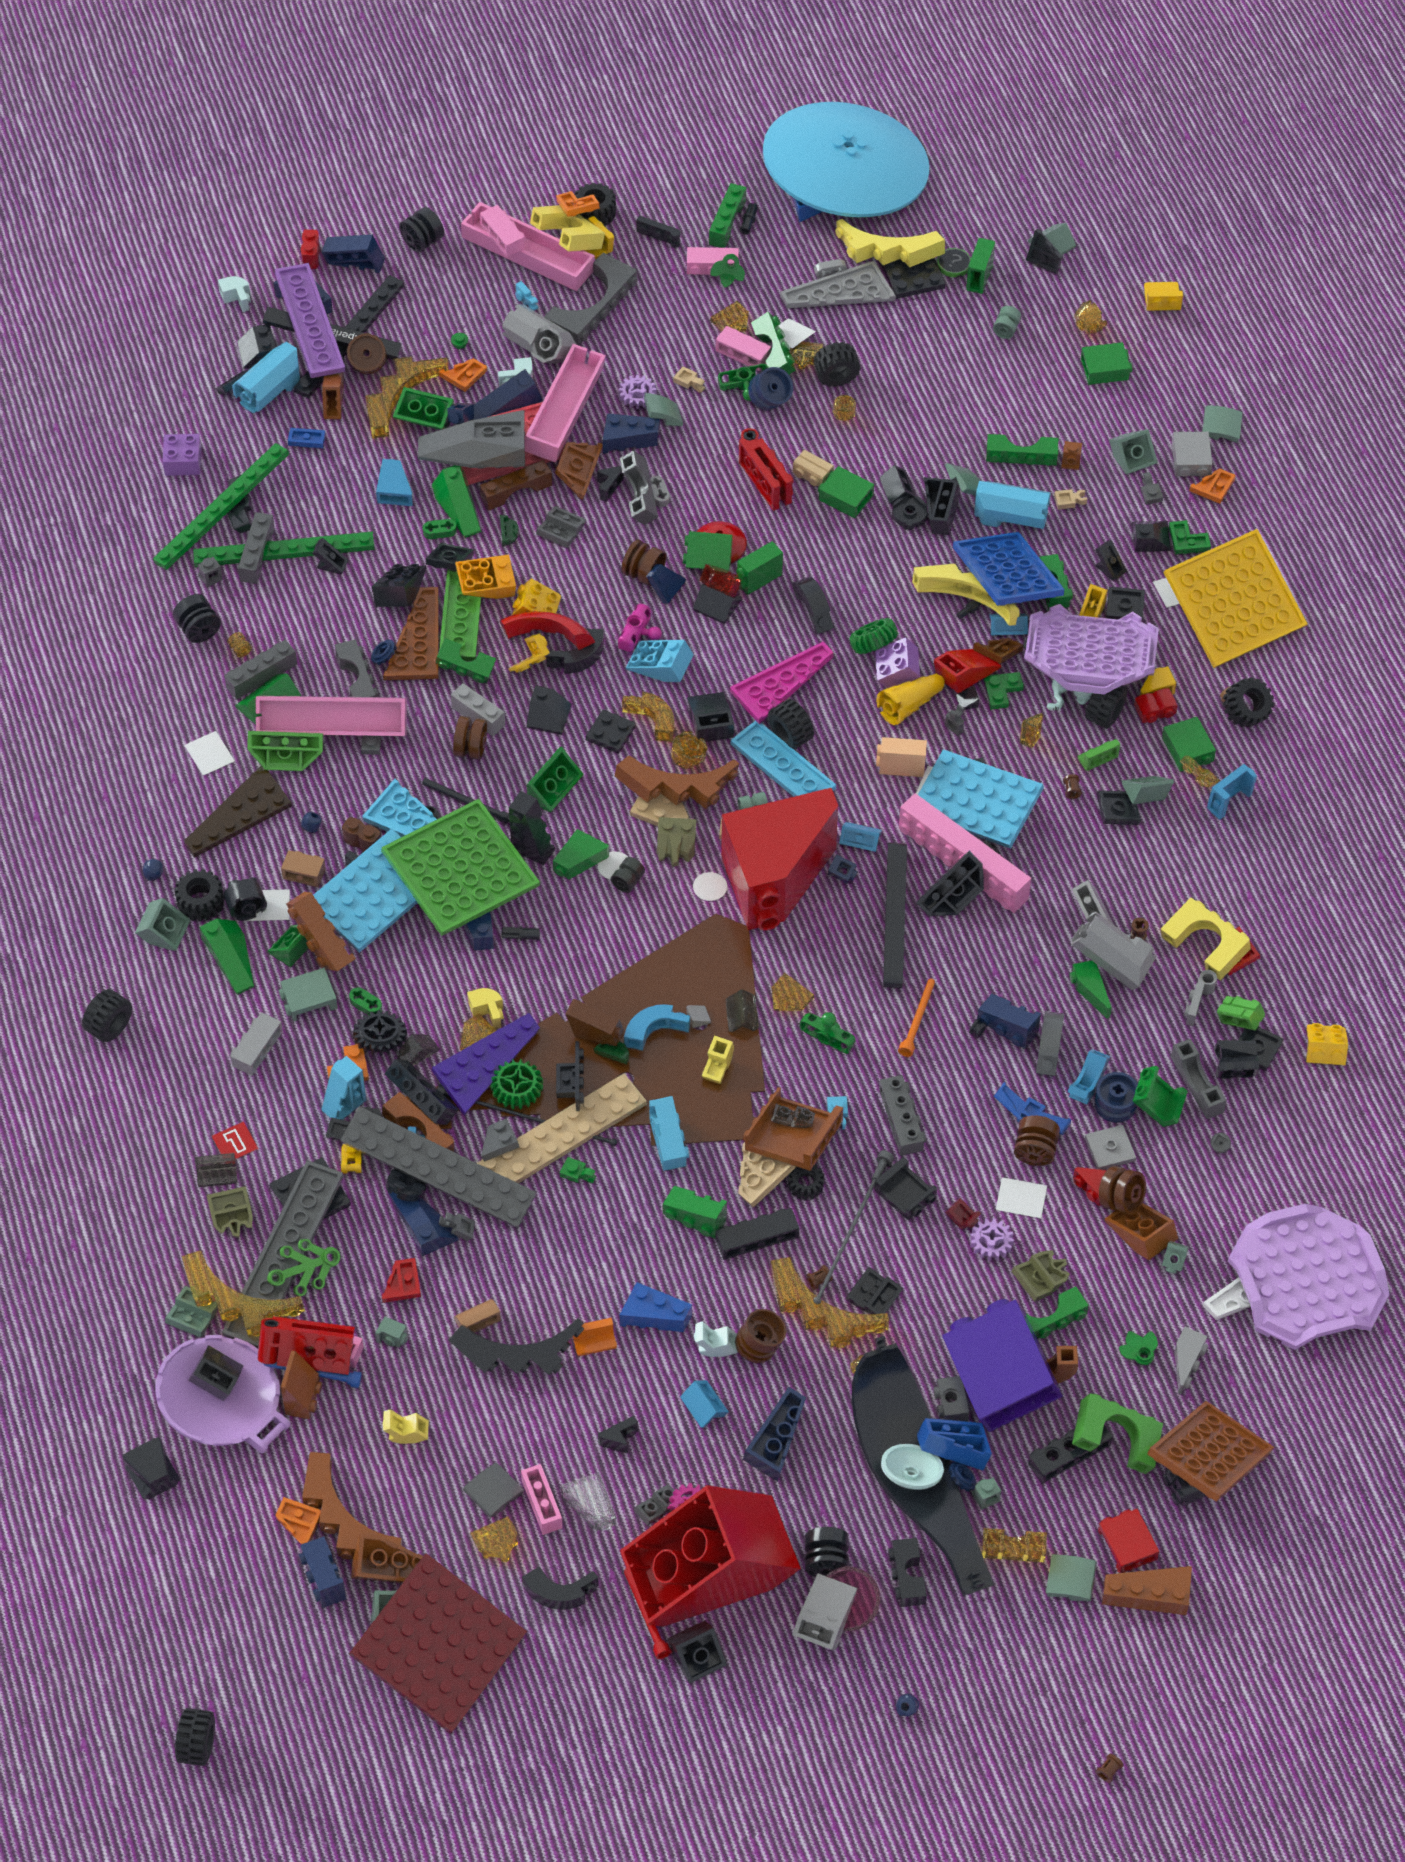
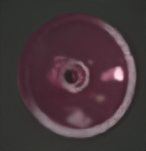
M852 1566L840 1567L827 1574L826 1576L858 1588L843 1631L859 1630L871 1623L878 1613L881 1599L878 1585L873 1577L866 1571Z

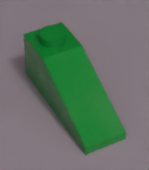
M1092 960L1073 964L1072 972L1069 973L1071 983L1075 984L1076 990L1105 1018H1110L1112 1007L1097 964Z

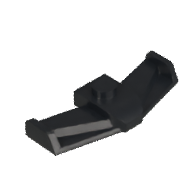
M241 475L231 478L228 487ZM249 494L227 513L233 529L239 533L247 532L251 528V523L246 512L252 510Z

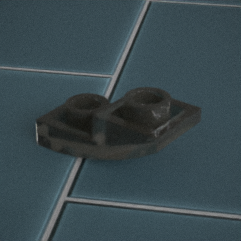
M776 1104L770 1121L790 1127L809 1128L813 1125L815 1113L800 1106H797L793 1111L785 1106Z

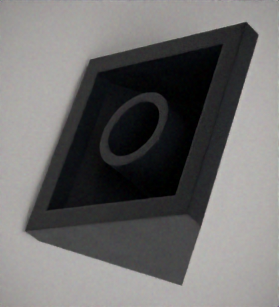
M712 583L702 584L693 610L725 624L741 602L742 596Z

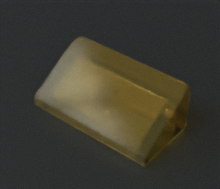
M1042 713L1027 718L1022 722L1020 743L1031 749L1041 736Z

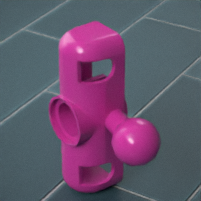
M636 605L632 614L628 616L626 625L621 636L618 638L619 649L632 652L642 635L648 636L650 640H659L661 638L662 631L656 626L650 629L646 628L651 618V610L647 605Z

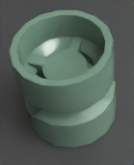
M1012 306L1002 307L993 325L994 333L1003 339L1012 338L1021 320L1022 315L1020 311Z
M765 792L753 794L752 797L749 795L738 797L737 802L738 808L741 810L766 804L768 800Z

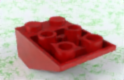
M973 649L947 651L933 660L935 674L941 675L945 680V684L957 693L962 692L1001 668L998 662Z

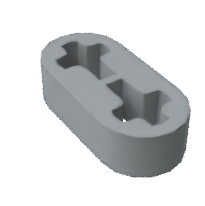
M842 259L821 262L814 267V272L818 279L847 270L845 261Z
M660 476L651 477L650 480L656 505L659 507L667 506L670 502V494L664 479Z

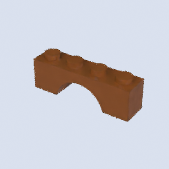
M398 1092L382 1105V1116L385 1119L399 1126L416 1127L426 1139L454 1152V1139L452 1136L443 1132L438 1124L431 1121L420 1108L418 1109L401 1092Z

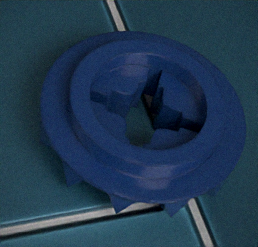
M390 639L379 643L371 654L372 662L377 665L385 664L395 654L394 651L397 649L396 643Z
M953 1462L948 1470L951 1475L950 1478L954 1480L955 1485H958L960 1489H964L967 1492L973 1491L977 1484L973 1472L964 1464Z

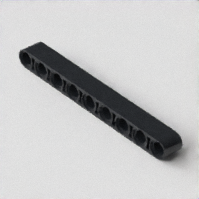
M888 843L883 987L903 988L907 843Z

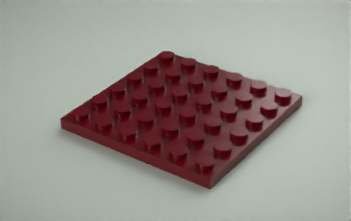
M425 1553L350 1651L349 1655L451 1734L527 1631Z

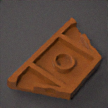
M566 442L556 467L555 474L582 500L603 446L602 443L588 445V443L582 442L579 444Z

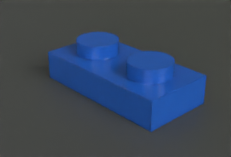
M290 428L288 446L323 448L326 432L325 430Z

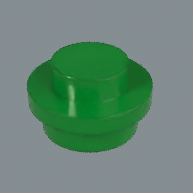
M455 333L451 337V343L455 348L463 349L468 343V336L464 333Z

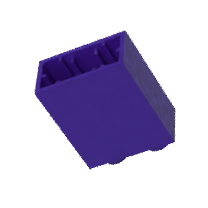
M1008 1299L997 1300L987 1307L986 1314L974 1320L971 1317L958 1319L951 1324V1331L942 1335L975 1412L988 1432L996 1430L1063 1397L1026 1313L1016 1299L1011 1302Z

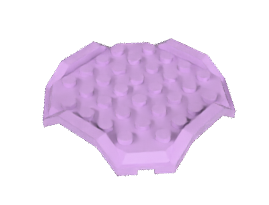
M1061 604L1050 607L1047 613L1043 614L1042 611L1030 615L1024 662L1032 663L1034 667L1047 676L1052 677L1068 691L1106 694L1121 685H1127L1140 680L1146 675L1154 676L1159 628L1151 623L1146 625L1141 622L1142 617L1134 612L1116 620L1072 615Z
M1302 1204L1269 1212L1246 1225L1227 1261L1239 1275L1251 1305L1255 1331L1267 1337L1271 1335L1281 1340V1344L1294 1350L1317 1337L1356 1328L1371 1331L1389 1297L1385 1268L1371 1235L1360 1225L1319 1206Z

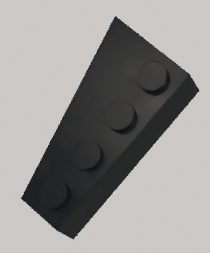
M520 791L509 806L511 843L520 855L544 866L555 851V847L550 844L551 836L549 833H546L547 825L541 818L543 814L537 798Z

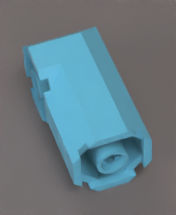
M288 342L281 344L271 350L232 385L233 395L236 398L240 397L242 401L239 403L242 407L252 413L259 412L284 389L286 391L294 389L293 387L300 380L297 348Z
M979 481L976 491L974 515L978 516L980 522L987 526L998 527L1002 522H1009L1044 529L1051 492L990 481Z

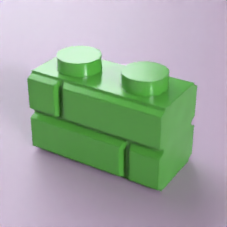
M1226 996L1223 1004L1217 1009L1221 1023L1256 1030L1259 1022L1265 1017L1264 1009L1259 1001L1245 1000L1239 996Z

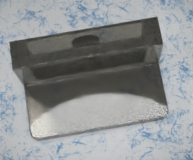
M741 989L726 998L728 1028L730 1032H734L741 1027L751 1031L759 1029L756 996Z
M235 1153L195 1157L198 1187L238 1183Z

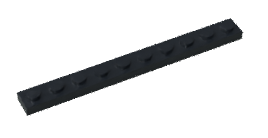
M389 275L345 328L365 333L404 287V281ZM337 344L343 359L347 354L348 347ZM307 371L293 387L294 392L309 399L323 383L324 376L311 378L309 371Z

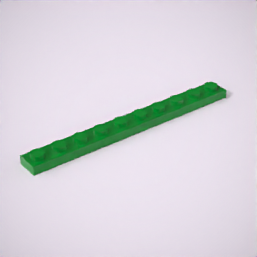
M277 443L269 448L152 558L154 563L168 570L290 455L288 449Z
M373 531L269 541L265 545L262 561L315 556L312 553L318 540L324 538L340 553L375 550ZM245 544L193 549L195 568L205 558L212 557L215 558L219 565L240 563Z

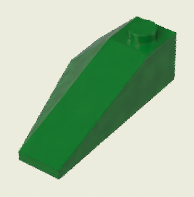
M456 465L443 469L431 484L436 501L450 519L456 522L457 528L465 538L482 532L464 470L461 466Z

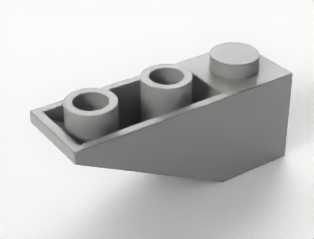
M1184 1327L1175 1348L1178 1394L1180 1395L1184 1388H1189L1192 1381L1191 1373L1192 1371L1197 1372L1201 1362L1198 1359L1200 1355H1205L1209 1346L1206 1344V1335L1188 1327Z

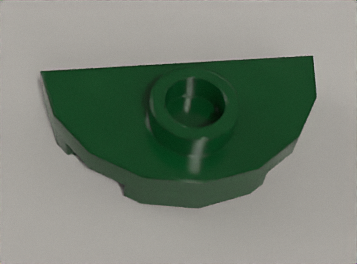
M500 515L502 547L516 541L519 535V527L517 522L510 519L509 516Z
M620 1041L617 1046L602 1045L600 1043L593 1049L595 1054L627 1065L629 1061V1051L626 1045Z

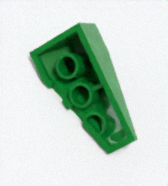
M215 919L200 926L201 938L236 995L253 988L254 983L245 935L237 922Z

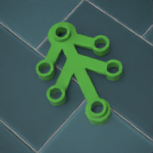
M302 1239L298 1243V1248L301 1251L309 1250L319 1256L318 1258L310 1259L294 1251L291 1246H283L280 1249V1255L283 1258H291L301 1264L283 1271L279 1269L270 1271L267 1276L268 1282L272 1286H279L284 1283L286 1278L304 1272L299 1284L293 1288V1293L296 1296H304L315 1267L322 1265L318 1277L314 1278L311 1282L314 1289H322L325 1286V1279L330 1267L336 1266L340 1261V1253L336 1248L327 1247L322 1249L312 1244L309 1239ZM304 1241L308 1244L306 1249L302 1247ZM285 1248L289 1249L288 1256L284 1254ZM328 1254L332 1255L331 1261L327 1259ZM274 1274L278 1276V1280L276 1282L272 1279V1276ZM316 1280H320V1287L316 1286ZM299 1286L303 1289L301 1294L297 1292Z

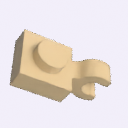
M682 367L673 377L674 383L687 389L692 386L699 393H702L705 389L702 386L705 381L698 378L697 373L688 368Z

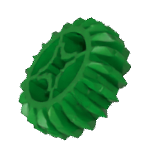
M882 618L865 624L851 634L849 638L851 647L858 654L877 651L897 638L899 634L897 626L889 618Z
M513 1059L510 1064L505 1061V1066H498L500 1071L494 1070V1074L498 1076L491 1077L493 1083L490 1087L493 1097L497 1098L499 1104L503 1103L505 1108L508 1105H511L512 1110L515 1106H519L521 1110L522 1105H526L529 1108L530 1102L535 1103L536 1098H540L543 1090V1078L540 1070H537L535 1065L531 1066L529 1061L524 1064L522 1059L519 1062H515Z

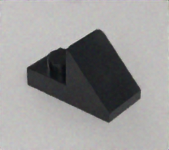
M621 466L597 471V482L601 484L599 487L600 500L607 502L624 480Z
M324 538L318 540L312 553L320 560L317 568L342 574L348 559Z
M1107 540L1095 549L1100 559V562L1095 566L1112 581H1115L1127 572L1112 540Z
M635 1416L598 1433V1444L605 1448L628 1453V1445L624 1438H630L638 1432V1421Z

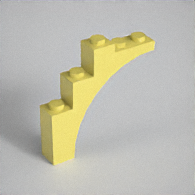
M843 219L836 221V235L848 247L847 254L856 263L875 257L882 265L901 259L909 267L945 254V239L937 231L913 237H883L858 230Z
M956 564L914 567L912 583L918 593L938 592L970 598L996 611L1009 626L1016 625L1017 618L1019 617V608L1014 603L997 606L972 572L962 573Z

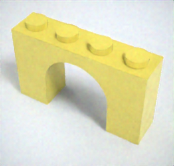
M560 205L533 207L530 224L539 230L562 229L559 245L567 251L602 249L605 232L581 215L567 217Z
M1190 898L1161 928V936L1165 941L1177 948L1194 931L1208 929L1216 932L1221 937V942L1205 960V969L1214 971L1217 979L1221 981L1251 949L1250 939L1245 933L1235 930L1230 922H1224L1220 919L1216 912H1210L1206 909L1202 902Z

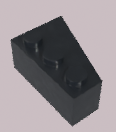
M924 477L932 534L949 535L961 495L959 483L957 480Z

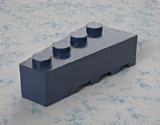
M788 1387L745 1450L742 1460L777 1482L806 1397Z

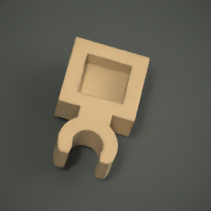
M1072 489L1055 491L1054 493L1058 510L1075 508L1076 503L1080 505L1087 504V497H1084L1085 490L1073 493Z

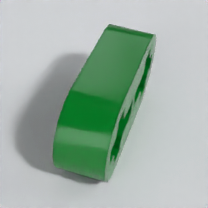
M452 519L428 521L423 525V535L427 539L452 537L457 532L456 522Z
M353 988L350 991V1003L368 1016H370V1012L377 1014L378 1010L382 1012L381 1000L362 988ZM370 1005H377V1008L373 1007L372 1009H370Z

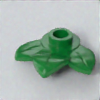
M727 254L723 260L713 264L710 275L720 276L722 285L728 287L735 279L743 281L745 271L739 265V258L735 254ZM732 259L734 263L729 265L728 260Z
M1128 1331L1126 1345L1120 1346L1119 1351L1126 1359L1135 1360L1143 1366L1149 1365L1154 1360V1351L1158 1346L1157 1337L1152 1331L1148 1332L1143 1338L1132 1331Z

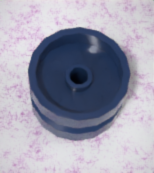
M770 367L753 377L748 387L752 403L764 411H771L786 403L792 397L794 390L790 375L779 367Z
M1112 1072L1104 1075L1096 1087L1094 1107L1097 1114L1104 1120L1113 1123L1128 1121L1133 1117L1138 1106L1133 1102L1135 1090L1138 1086L1137 1081L1123 1072Z

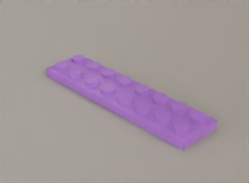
M309 263L275 269V275L310 377L315 378L345 372V365Z

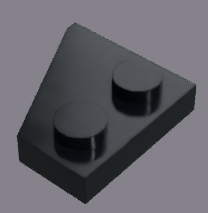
M1036 229L1026 260L1056 274L1059 271L1063 256L1041 230Z

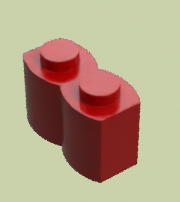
M305 229L302 233V264L309 263L310 269H317L320 253L319 233L317 230Z
M1169 688L1140 695L1135 698L1134 707L1142 723H1153L1159 718H1171L1177 713L1178 705Z

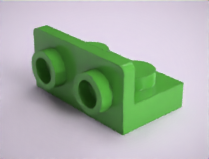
M1117 739L1107 741L1096 748L1089 749L1087 752L1078 755V760L1085 770L1089 771L1119 757L1120 743Z

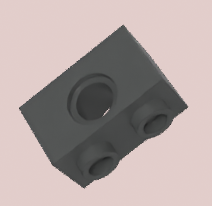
M960 1376L937 1379V1385L933 1387L935 1399H938L940 1404L937 1405L938 1417L943 1420L968 1422L969 1409ZM947 1399H953L955 1402H948Z

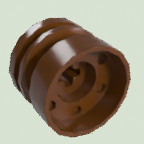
M637 539L632 542L624 556L621 572L633 579L638 577L639 582L652 586L646 576L655 564L665 566L667 553L657 547L650 549L648 543H643V541Z
M1032 1115L1023 1117L1019 1123L1018 1137L1014 1147L1015 1157L1021 1162L1034 1166L1051 1164L1055 1158L1056 1144L1058 1143L1060 1133L1059 1125L1052 1119L1043 1116Z
M757 1309L751 1312L735 1337L736 1349L740 1355L753 1363L769 1361L786 1337L787 1330L784 1321L778 1314L768 1309Z

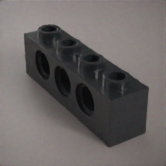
M395 1059L385 1072V1075L435 1124L448 1125L459 1110L408 1060Z
M1104 1425L1100 1445L1091 1452L1072 1444L1075 1429H1072L1059 1440L1057 1438L1053 1439L1046 1447L1035 1449L1029 1456V1467L1041 1484L1047 1482L1111 1446L1113 1436ZM1066 1447H1071V1448H1073L1074 1450H1073V1451H1068V1450H1066L1065 1448H1066ZM1048 1457H1054L1057 1460L1051 1461Z

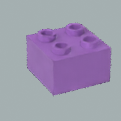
M200 434L164 435L163 468L165 476L200 475L202 449Z
M905 637L875 651L877 681L884 687L890 688L920 678L918 647Z

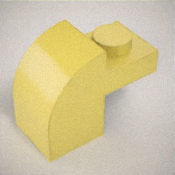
M488 988L467 992L468 1004L473 1018L489 1014L493 1028H501V1020L504 1017L502 1012L503 999L500 994Z
M714 1036L708 1050L709 1059L702 1078L721 1084L732 1060L734 1051L732 1041Z
M392 1410L384 1411L383 1431L389 1434L390 1441L408 1444L428 1440L429 1420L417 1413L402 1417Z

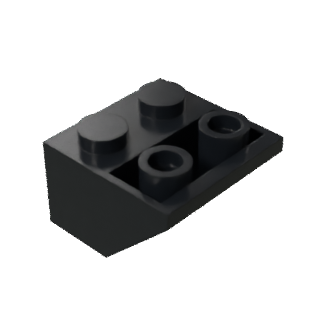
M208 1345L188 1381L224 1401L236 1384L243 1365Z

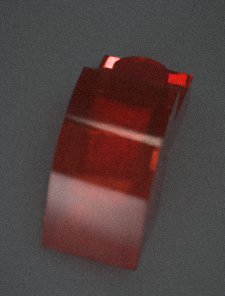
M705 564L699 580L708 587L720 589L732 597L736 596L741 580L737 578L738 575L709 564Z

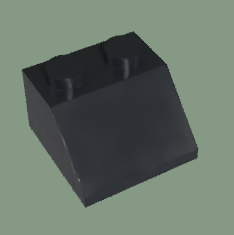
M266 324L253 326L237 341L243 369L252 368L271 350L276 348L271 327Z
M706 1620L667 1638L674 1658L689 1684L727 1666L715 1630Z

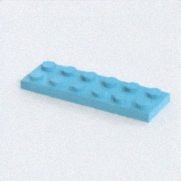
M756 720L731 739L730 745L793 797L827 788H832L833 791L836 789V784L794 749L790 748L762 723L758 724Z

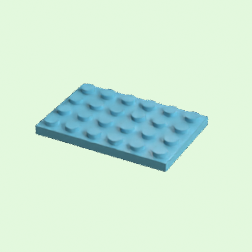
M943 749L918 795L970 834L1011 849L1044 786L1042 783Z
M390 829L314 894V897L325 912L324 919L332 922L336 928L335 930L359 953L418 903L381 852V847L401 838L393 829Z

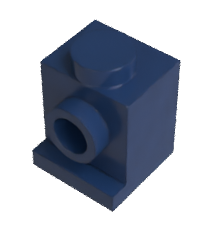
M457 402L447 408L448 422L458 425L474 420L473 404Z
M836 854L827 875L848 884L850 880L854 881L857 876V864ZM845 869L847 870V873L842 874L840 873V870Z

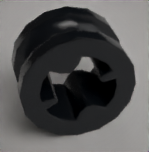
M976 1019L969 1033L971 1035L975 1034V1037L979 1038L984 1033L987 1024L985 1022L981 1023L980 1019Z

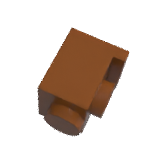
M1065 441L1061 468L1079 470L1082 443Z

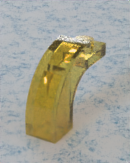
M642 692V697L623 695L622 712L642 714L650 717L655 722V740L673 742L674 715L670 706L662 698L648 692Z

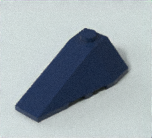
M524 369L474 404V420L543 401L535 382L527 370Z

